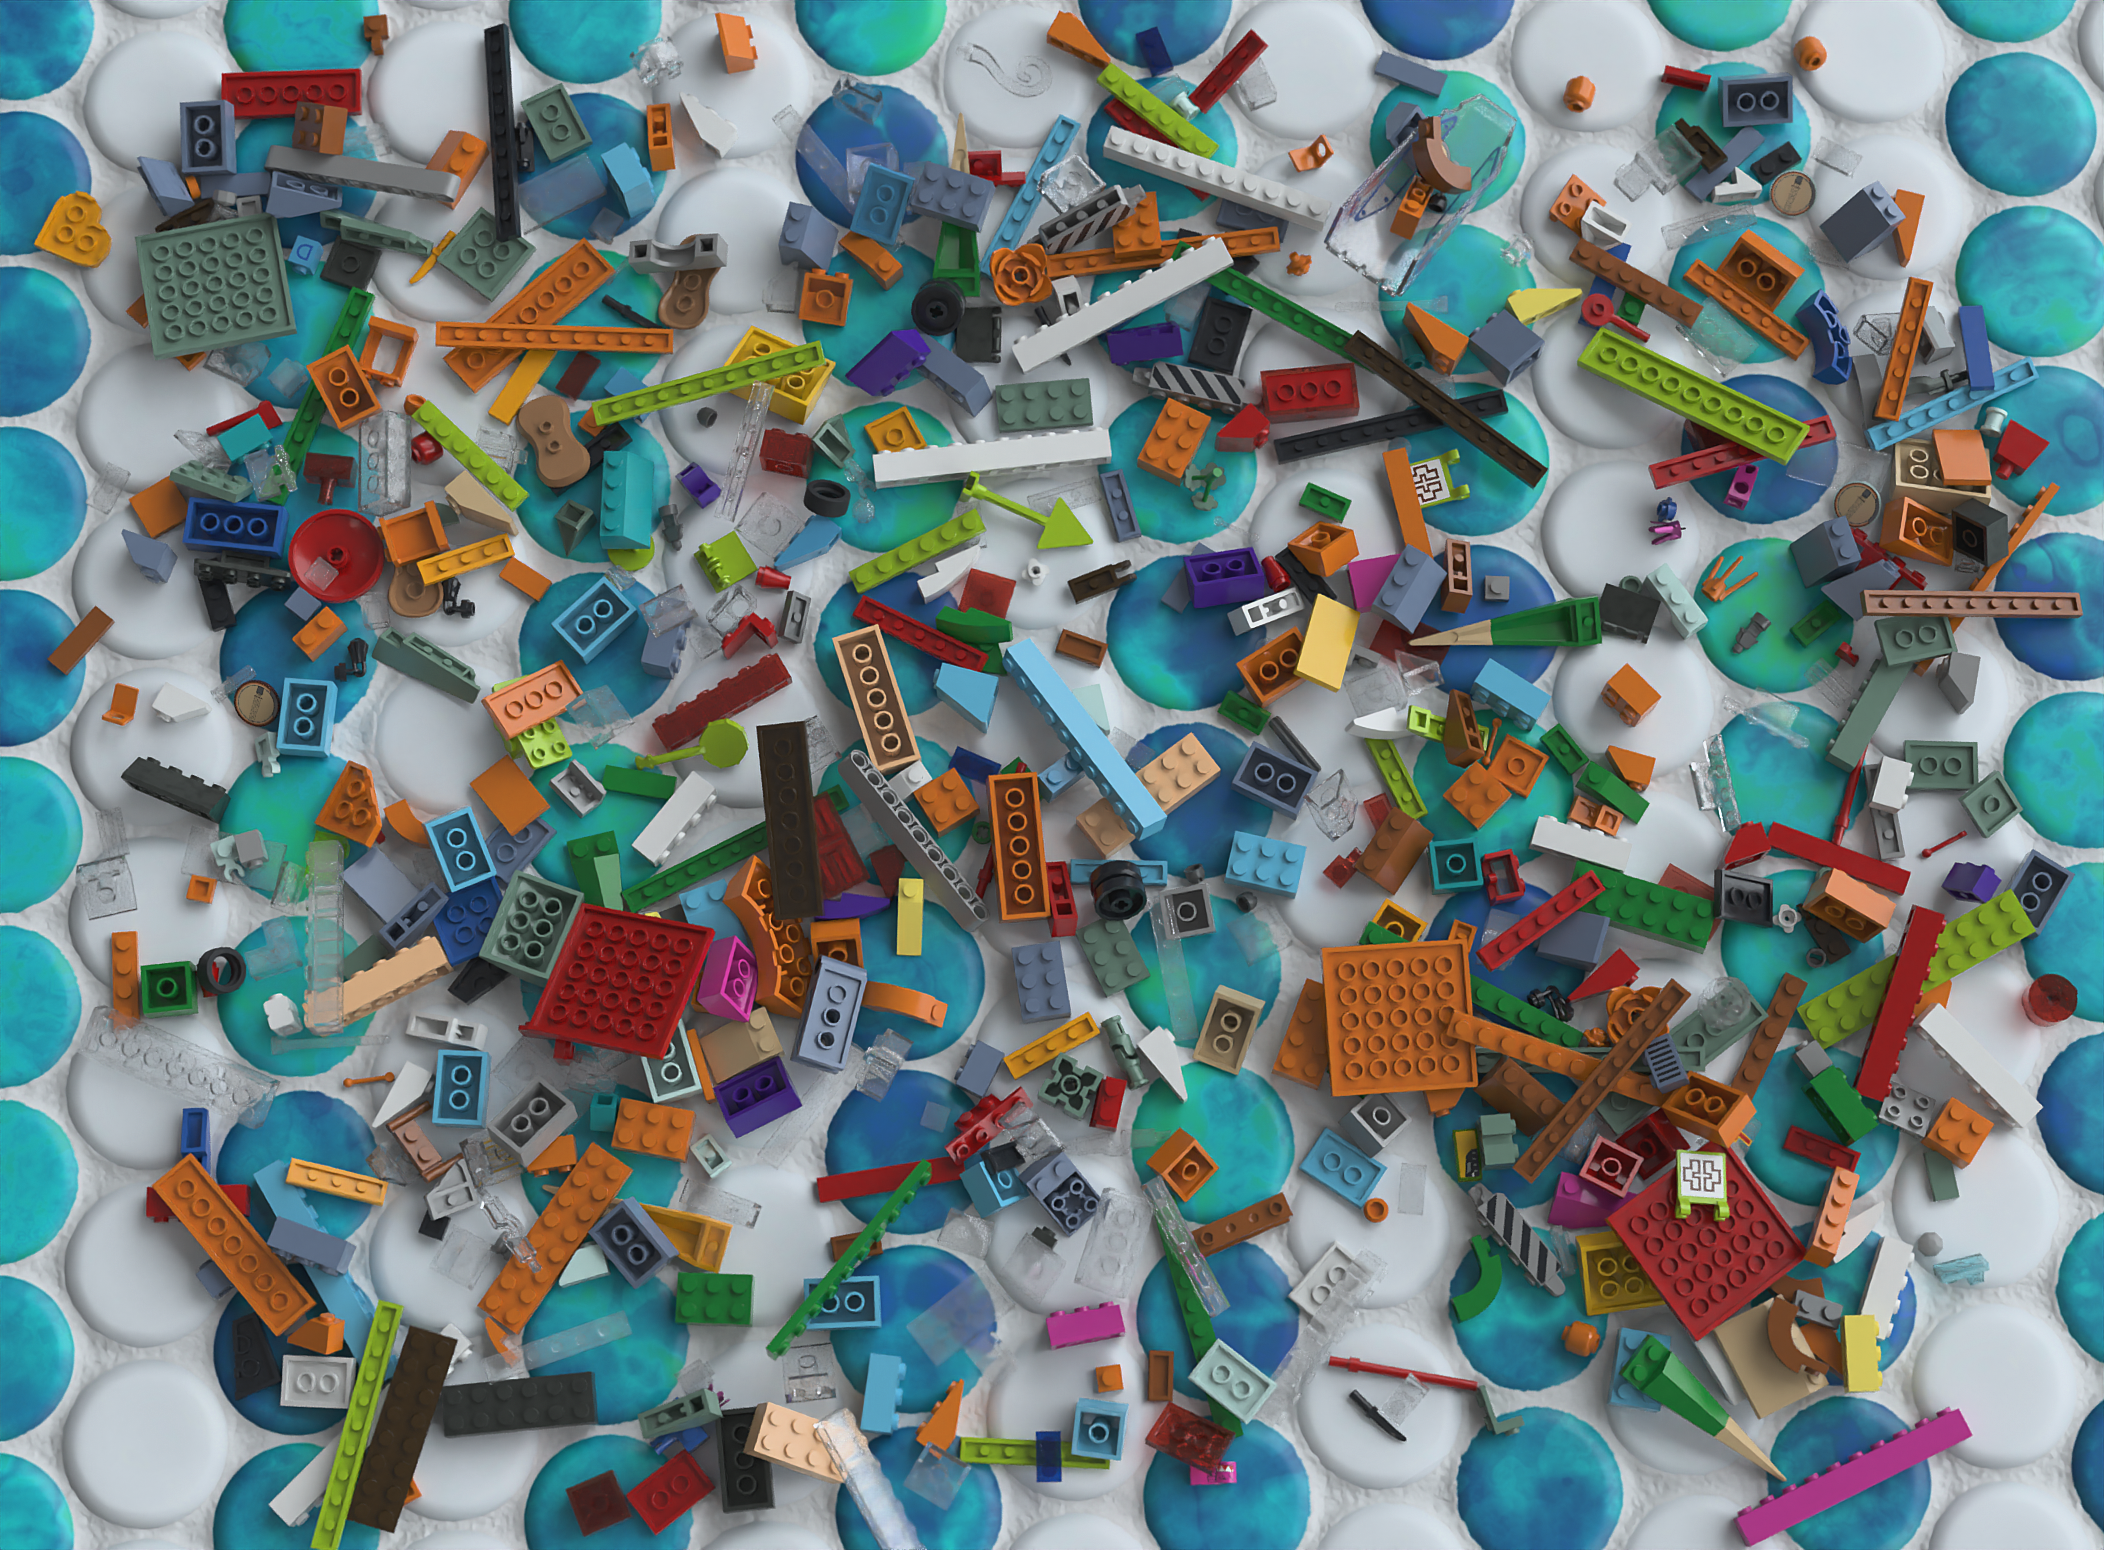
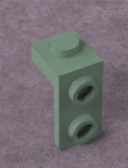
M1485 1385L1477 1387L1478 1392L1475 1393L1479 1407H1484L1487 1416L1483 1417L1487 1431H1492L1493 1436L1504 1432L1506 1437L1519 1433V1427L1525 1425L1522 1416L1520 1415L1497 1423Z

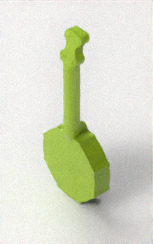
M728 718L708 723L699 737L698 746L655 756L647 754L645 758L637 755L635 763L638 770H642L644 767L653 769L655 765L702 754L704 760L720 769L740 764V761L744 758L749 748L748 738L744 727Z

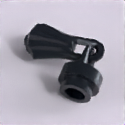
M452 577L443 580L441 584L444 593V613L453 615L455 612H461L463 619H469L470 616H474L475 603L470 602L469 599L462 600L461 605L457 606V596L461 586L458 579ZM448 602H452V606L448 607Z
M354 638L350 641L347 648L351 656L353 669H347L346 663H339L338 666H334L335 680L347 682V675L363 677L366 674V655L369 645L365 640ZM362 663V670L357 669V664Z
M1550 985L1543 993L1536 988L1527 995L1529 1005L1538 1009L1546 1005L1545 998L1548 997L1556 1019L1562 1022L1572 1020L1574 1009L1564 1000L1557 987ZM1555 992L1558 998L1553 999L1551 994Z

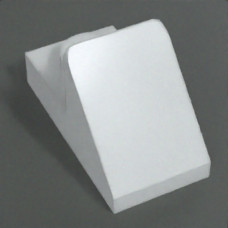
M1734 167L1731 174L1732 184L1729 182L1720 183L1714 187L1711 193L1712 203L1756 199L1761 194L1762 185L1739 168Z

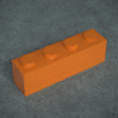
M1836 1166L1827 1180L1803 1259L1827 1269L1837 1253L1860 1175Z

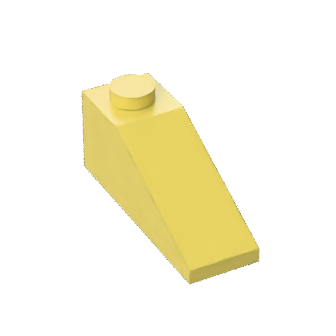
M1528 288L1524 291L1516 290L1508 295L1505 308L1508 313L1527 326L1580 301L1583 292L1581 289Z
M899 878L897 955L921 956L924 879Z

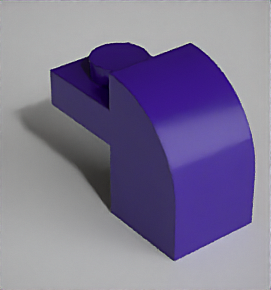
M692 462L675 476L702 509L721 495V489L718 485L711 481L695 462Z

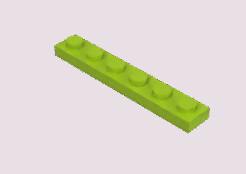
M1112 62L1097 78L1096 83L1184 151L1210 159L1219 149L1217 143Z
M429 400L412 415V418L510 511L513 512L529 497L528 492Z
M975 508L848 573L860 595L986 532L987 529Z

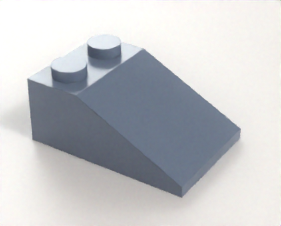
M273 171L267 196L266 213H270L275 218H291L341 207L343 187Z

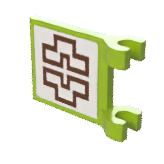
M1457 449L1410 464L1421 509L1453 500L1470 498L1468 484L1454 489L1447 466L1460 462Z
M1676 1150L1677 1201L1675 1218L1685 1219L1686 1215H1690V1203L1715 1205L1714 1221H1725V1218H1729V1206L1726 1195L1725 1153Z

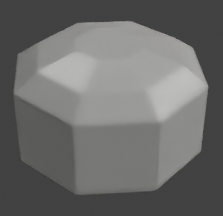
M215 189L212 200L219 205L233 206L236 204L237 195L236 193Z
M1926 1232L1917 1240L1918 1250L1924 1256H1936L1943 1249L1942 1238L1935 1232Z

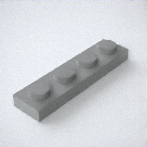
M1878 764L1864 765L1862 767L1868 801ZM1870 807L1879 860L1904 858L1905 851L1898 813L1892 814Z

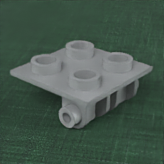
M1890 1080L1892 1089L1889 1097L1884 1098L1881 1110L1877 1112V1120H1879L1880 1124L1884 1123L1890 1127L1893 1125L1894 1130L1899 1127V1132L1903 1133L1905 1130L1904 1133L1913 1136L1915 1139L1917 1137L1924 1138L1936 1100Z

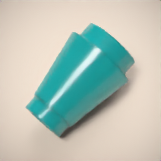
M1413 334L1401 336L1400 345L1403 363L1412 370L1423 367L1425 355Z

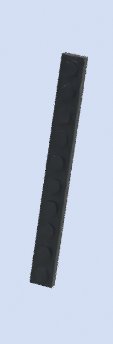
M504 23L484 29L496 240L500 243L521 237L509 27Z
M1503 389L1455 399L1456 402L1479 419L1508 414ZM1419 407L1275 439L1273 444L1278 464L1280 465L1437 430L1447 426Z

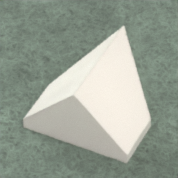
M1592 200L1581 219L1582 238L1606 251L1623 243L1633 223Z

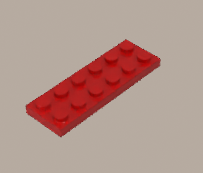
M361 68L222 73L221 100H226L234 105V120L295 118L297 101L347 108V116L362 115Z

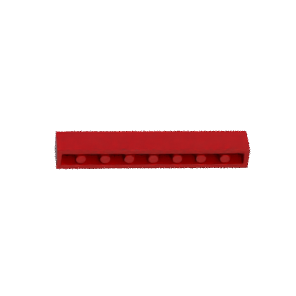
M1912 904L1852 1088L1854 1087L1860 1095L1882 1102L1885 1097L1888 1098L1892 1089L1890 1080L1892 1074L1897 1073L1900 1065V1060H1897L1900 1050L1904 1051L1908 1037L1905 1034L1907 1028H1911L1914 1023L1915 1013H1913L1915 1004H1919L1922 999L1923 990L1920 989L1923 980L1927 981L1930 975L1931 967L1928 965L1931 957L1934 958L1938 951L1939 944L1936 943L1938 935L1942 934L1946 927L1945 914Z

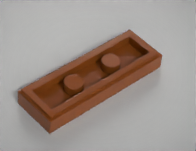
M95 606L47 660L67 676L115 621Z

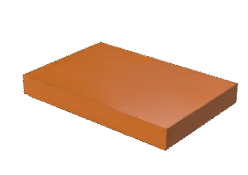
M1933 429L1931 436L1943 485H1991L1992 478L1980 430Z
M508 754L469 783L512 837L550 808L547 801Z

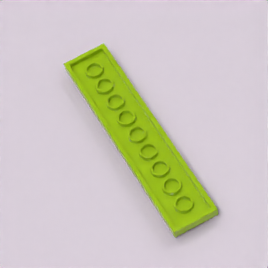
M1603 327L1599 329L1577 360V366L1786 466L1809 432L1810 426Z
M2012 889L2003 892L1946 924L1944 932L1938 935L1936 941L1939 944L1936 956L1934 958L1931 957L1928 965L1931 967L1930 975L1927 981L1923 980L1920 989L1923 990V994L2036 931ZM1896 953L1796 1008L1813 1040L1816 1039L1823 1050L1874 1021Z

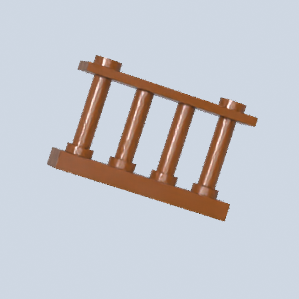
M1283 1192L1191 1231L1193 1236L1189 1237L1200 1261L1289 1222V1217L1293 1214Z

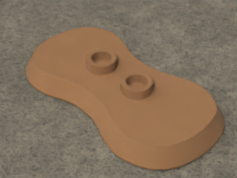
M704 234L691 235L685 238L680 245L689 244L695 240L696 235ZM721 267L675 271L673 281L658 305L660 321L670 328L688 330L699 326L704 321L709 310V288L711 282Z
M546 395L525 404L517 414L516 425L520 434L532 445L535 451L536 471L539 479L545 485L553 488L564 487L581 479L590 467V456L587 449L574 437L571 431L570 411L566 402L558 396Z
M419 561L398 568L394 565V575L388 589V602L392 610L403 617L419 618L431 615L439 609L443 600L444 593L441 581L424 587L416 563Z

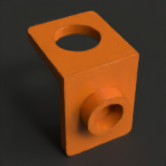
M1323 134L1311 146L1291 150L1288 155L1297 172L1322 167L1334 154V151ZM1320 143L1325 147L1324 156L1319 152Z
M117 683L114 689L111 709L102 715V720L122 726L133 720L139 689Z

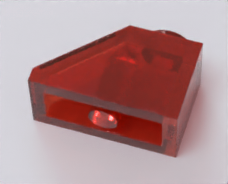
M895 843L869 854L870 861L885 896L891 902L894 900L899 888V878H903L906 871L904 863L908 861Z

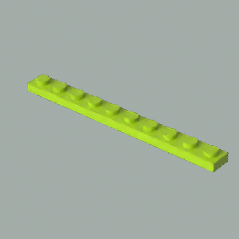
M818 340L592 402L591 404L596 424L600 427L826 365L821 342Z
M382 1300L378 1301L311 1548L338 1550L404 1310L403 1305Z

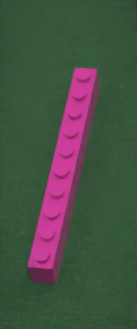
M1947 1407L1936 1413L1938 1418L1930 1422L1928 1418H1925L1915 1423L1916 1429L1909 1432L1906 1429L1898 1431L1892 1435L1893 1440L1887 1443L1884 1440L1878 1441L1870 1446L1871 1451L1865 1454L1862 1451H1858L1848 1456L1849 1462L1843 1465L1840 1462H1836L1826 1467L1827 1473L1821 1476L1814 1473L1804 1478L1805 1484L1799 1487L1792 1484L1781 1490L1783 1495L1777 1498L1770 1495L1759 1501L1761 1506L1753 1510L1751 1506H1748L1738 1511L1739 1517L1733 1519L1746 1547L1753 1546L1973 1436L1959 1408L1951 1411L1950 1407Z

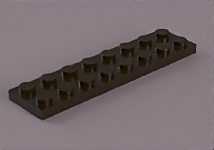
M806 721L756 726L775 921L825 916Z
M414 1325L409 1326L346 1520L394 1534L458 1339Z

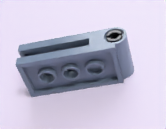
M821 954L818 956L813 968L790 1061L834 1075L845 1069L867 982L866 969ZM826 1015L830 1017L831 1023L827 1020ZM820 1038L825 1041V1046L821 1043Z

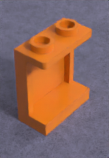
M433 500L425 502V508L389 520H385L383 517L379 518L381 526H378L377 530L381 541L386 540L387 548H384L388 562L392 561L396 568L451 550L437 506Z

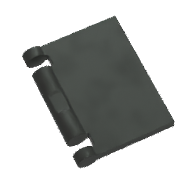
M1001 307L965 308L964 315L957 326L956 356L966 363L1001 362V356H991V352H1001L1002 318L992 317V313H1002Z
M1606 583L1599 602L1600 618L1605 620L1602 630L1635 641L1640 631L1644 633L1642 643L1646 644L1661 601Z

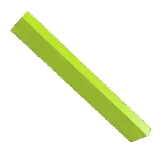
M961 1437L960 1463L1110 1469V1459L1071 1454L1072 1442Z

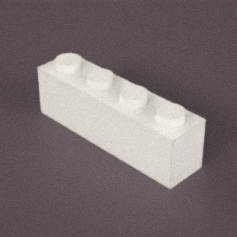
M692 771L632 844L634 851L655 867L660 863L663 865L671 855L670 850L674 845L679 846L686 837L685 832L689 827L696 826L702 817L700 814L705 808L709 809L717 800L716 788Z
M1549 815L1538 817L1529 849L1577 862V860L1622 874L1625 872L1633 845L1627 843V839L1619 836L1607 837L1604 836V832L1596 829L1587 831L1581 829L1579 824L1567 822V824L1557 822V818Z
M1887 1236L1879 1240L1856 1314L1875 1316V1321L1879 1323V1336H1876V1341L1878 1342L1885 1340V1337L1889 1338L1892 1332L1893 1324L1890 1323L1891 1317L1899 1309L1900 1300L1897 1298L1900 1290H1904L1908 1279L1904 1275L1907 1267H1911L1915 1257V1253H1912L1913 1245Z

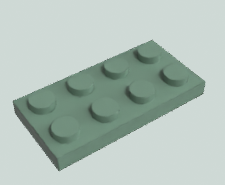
M1089 378L995 385L999 433L1093 426Z

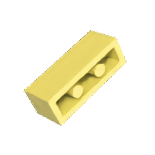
M1844 1315L1840 1318L1844 1393H1875L1879 1391V1387H1882L1883 1383L1882 1372L1878 1371L1877 1362L1881 1360L1880 1346H1876V1336H1879V1323L1875 1321L1874 1315Z

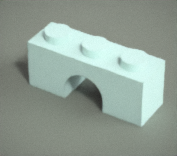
M1667 563L1646 576L1643 585L1654 599L1660 600L1666 605L1672 616V624L1684 640L1704 628L1708 622L1707 617Z

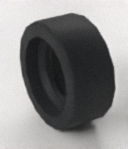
M819 479L808 483L803 502L804 506L815 514L831 518L845 515L848 510L851 494L845 486L837 482Z
M230 947L214 948L206 951L200 957L197 965V977L202 987L212 994L231 993L239 989L244 983L246 964L238 951ZM219 956L224 957L231 967V977L225 985L218 984L212 974L213 962Z

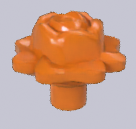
M1292 252L1289 255L1291 262L1286 267L1288 274L1302 276V274H1306L1309 271L1310 264L1312 263L1310 255L1305 256L1302 254L1299 256L1297 252Z
M1598 1027L1591 1030L1586 1029L1583 1033L1588 1041L1587 1047H1609L1611 1044L1607 1040V1033Z

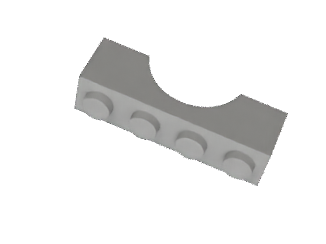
M718 233L696 235L693 242L685 245H667L652 239L630 241L628 263L638 274L726 267L728 244Z

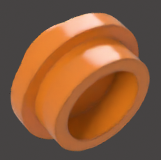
M1372 1198L1364 1206V1215L1373 1223L1382 1222L1388 1215V1205L1380 1198Z

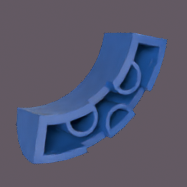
M1819 289L1800 306L1795 316L1805 327L1813 344L1815 369L1812 377L1828 385H1839L1848 381L1851 373L1852 357L1849 356L1848 345L1851 344L1846 326L1841 325L1836 315L1839 313L1838 309L1822 289Z

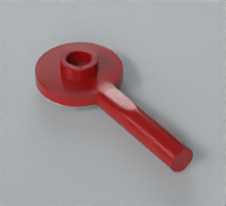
M1603 294L1589 295L1581 305L1583 319L1592 326L1600 327L1610 322L1647 343L1651 336L1615 315L1613 303Z

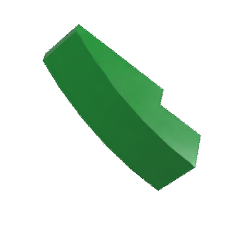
M944 606L935 617L937 630L956 640L974 643H1004L1013 640L1012 623L1010 621L972 607L964 613Z

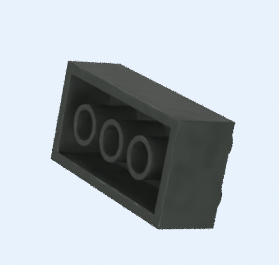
M757 1406L721 1410L723 1417L715 1420L723 1513L725 1514L775 1509L772 1463L743 1453Z

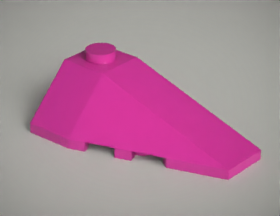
M1561 1172L1557 1178L1547 1223L1569 1229L1609 1226L1604 1219L1637 1194L1627 1191L1622 1200L1581 1179L1577 1175Z

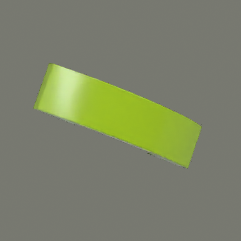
M1409 705L1406 729L1415 735L1443 744L1446 718L1431 714V710ZM1478 725L1484 751H1487L1489 728Z

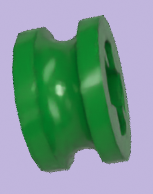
M980 821L973 826L972 837L976 843L983 845L991 841L990 825L988 822ZM983 827V830L985 828L989 830L987 831V838L982 839V836L981 838L977 836L979 833L978 828Z

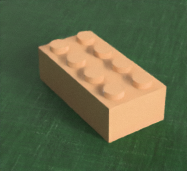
M765 1402L757 1404L743 1453L831 1484H838L845 1481L858 1434L779 1405Z

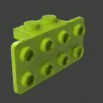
M530 674L495 684L492 687V692L494 693ZM555 718L508 741L505 740L493 721L494 728L499 732L504 742V747L509 752L512 760L521 758L524 754L532 769L561 762L572 756V751Z

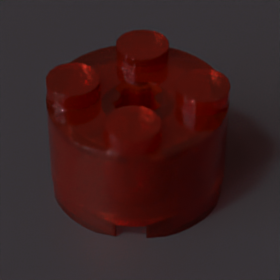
M2045 974L2026 987L2022 994L2021 1002L2025 1015L2031 1022L2038 1026L2049 1027L2063 1022L2073 1014L2077 1006L2078 992L2076 987L2063 976ZM2046 997H2050L2053 1004H2048L2049 999Z

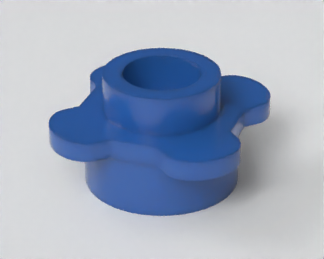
M1668 497L1667 500H1662L1658 504L1657 515L1659 516V522H1663V520L1672 521L1676 515L1677 504L1672 502L1671 497Z

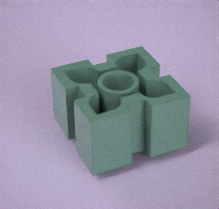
M1060 1052L1051 1068V1073L1055 1076L1052 1080L1049 1078L1045 1079L1037 1094V1099L1054 1108L1057 1103L1065 1106L1063 1113L1081 1122L1090 1105V1100L1087 1099L1089 1093L1095 1096L1104 1079V1074L1087 1065L1082 1070L1077 1067L1078 1060ZM1071 1082H1074L1077 1089L1071 1092L1066 1091L1067 1087L1064 1085H1070Z
M1510 1113L1480 1116L1475 1122L1480 1171L1510 1169L1516 1162V1159L1519 1158L1518 1146L1512 1143L1513 1134H1516L1515 1120L1510 1119Z

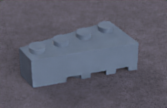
M915 326L913 329L918 331L931 350V353L925 357L926 361L921 366L916 367V370L975 418L993 398L984 376Z

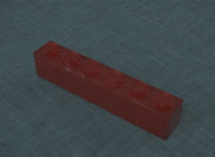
M775 653L774 655L767 654L759 660L760 663L753 667L749 665L742 668L738 672L739 675L732 679L728 677L721 680L717 684L718 687L711 691L706 689L696 696L697 699L690 703L685 701L675 708L676 711L669 715L664 713L654 720L655 723L652 724V727L667 753L699 737L709 722L726 718L730 719L793 683L791 675L779 655Z

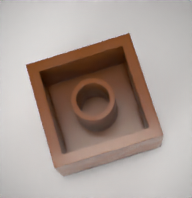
M297 101L292 148L342 155L348 109Z

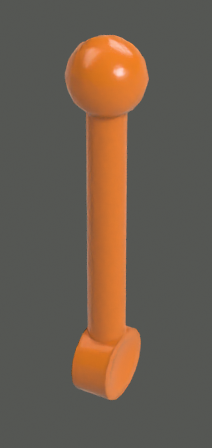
M1495 718L1492 721V734L1486 755L1482 758L1484 765L1491 763L1490 755L1497 730L1502 725L1500 718Z
M388 1072L384 1076L354 1080L346 1078L343 1081V1085L349 1088L353 1084L383 1080L393 1082L395 1076L393 1073Z

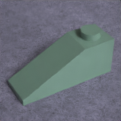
M705 1388L638 1414L644 1439L698 1427L723 1417L717 1393Z

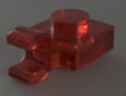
M1355 847L1345 859L1338 855L1323 871V874L1341 889L1357 872L1353 865L1358 861L1362 852Z

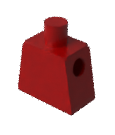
M2011 419L2003 429L1992 457L1993 461L2000 464L1995 472L1996 476L2003 480H2008L2012 472L2021 476L2042 454L2050 442Z

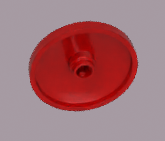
M346 509L325 510L308 518L295 532L289 546V567L298 585L317 600L328 603H344L361 597L376 584L385 564V547L376 527L361 514Z

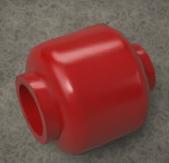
M426 431L412 438L410 447H408V452L413 461L422 465H429L440 459L444 454L443 447Z

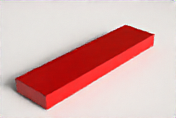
M1250 29L1188 98L1198 106L1202 113L1206 114L1269 45L1253 29Z

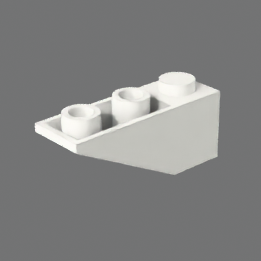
M681 91L679 93L681 104L703 147L722 159L738 139L736 126L727 119L724 121L719 118L717 112L711 107H703L692 94L686 95Z

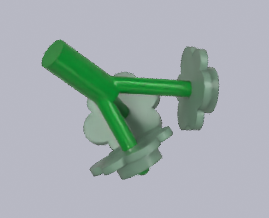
M1213 462L1208 463L1206 469L1201 471L1196 468L1195 464H1189L1188 469L1184 470L1183 483L1191 492L1199 488L1200 485L1206 487L1204 493L1197 492L1195 496L1191 497L1193 506L1202 511H1211V509L1217 508L1218 502L1214 500L1212 495H1209L1210 489L1216 490L1218 485H1224L1226 482V477L1223 475L1224 468L1217 467Z

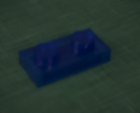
M1157 26L1135 34L1136 41L1152 78L1173 70L1174 66Z
M957 746L948 770L955 768L958 774L986 785V778L989 775H998L1002 765Z
M1036 1431L1037 1483L1062 1482L1061 1431Z

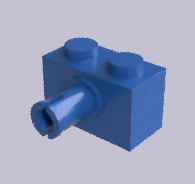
M702 1426L660 1435L649 1443L653 1448L657 1447L654 1450L658 1455L676 1441L681 1442L691 1454L708 1441L710 1436Z

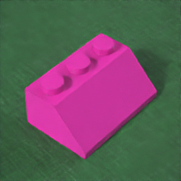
M735 935L713 941L710 946L697 1001L713 1015L744 1023L748 1022L758 985L756 956Z
M1113 1301L1101 1303L1098 1309L1089 1310V1306L1075 1308V1313L1065 1315V1311L1050 1313V1318H1046L1051 1350L1125 1336L1120 1305H1114Z

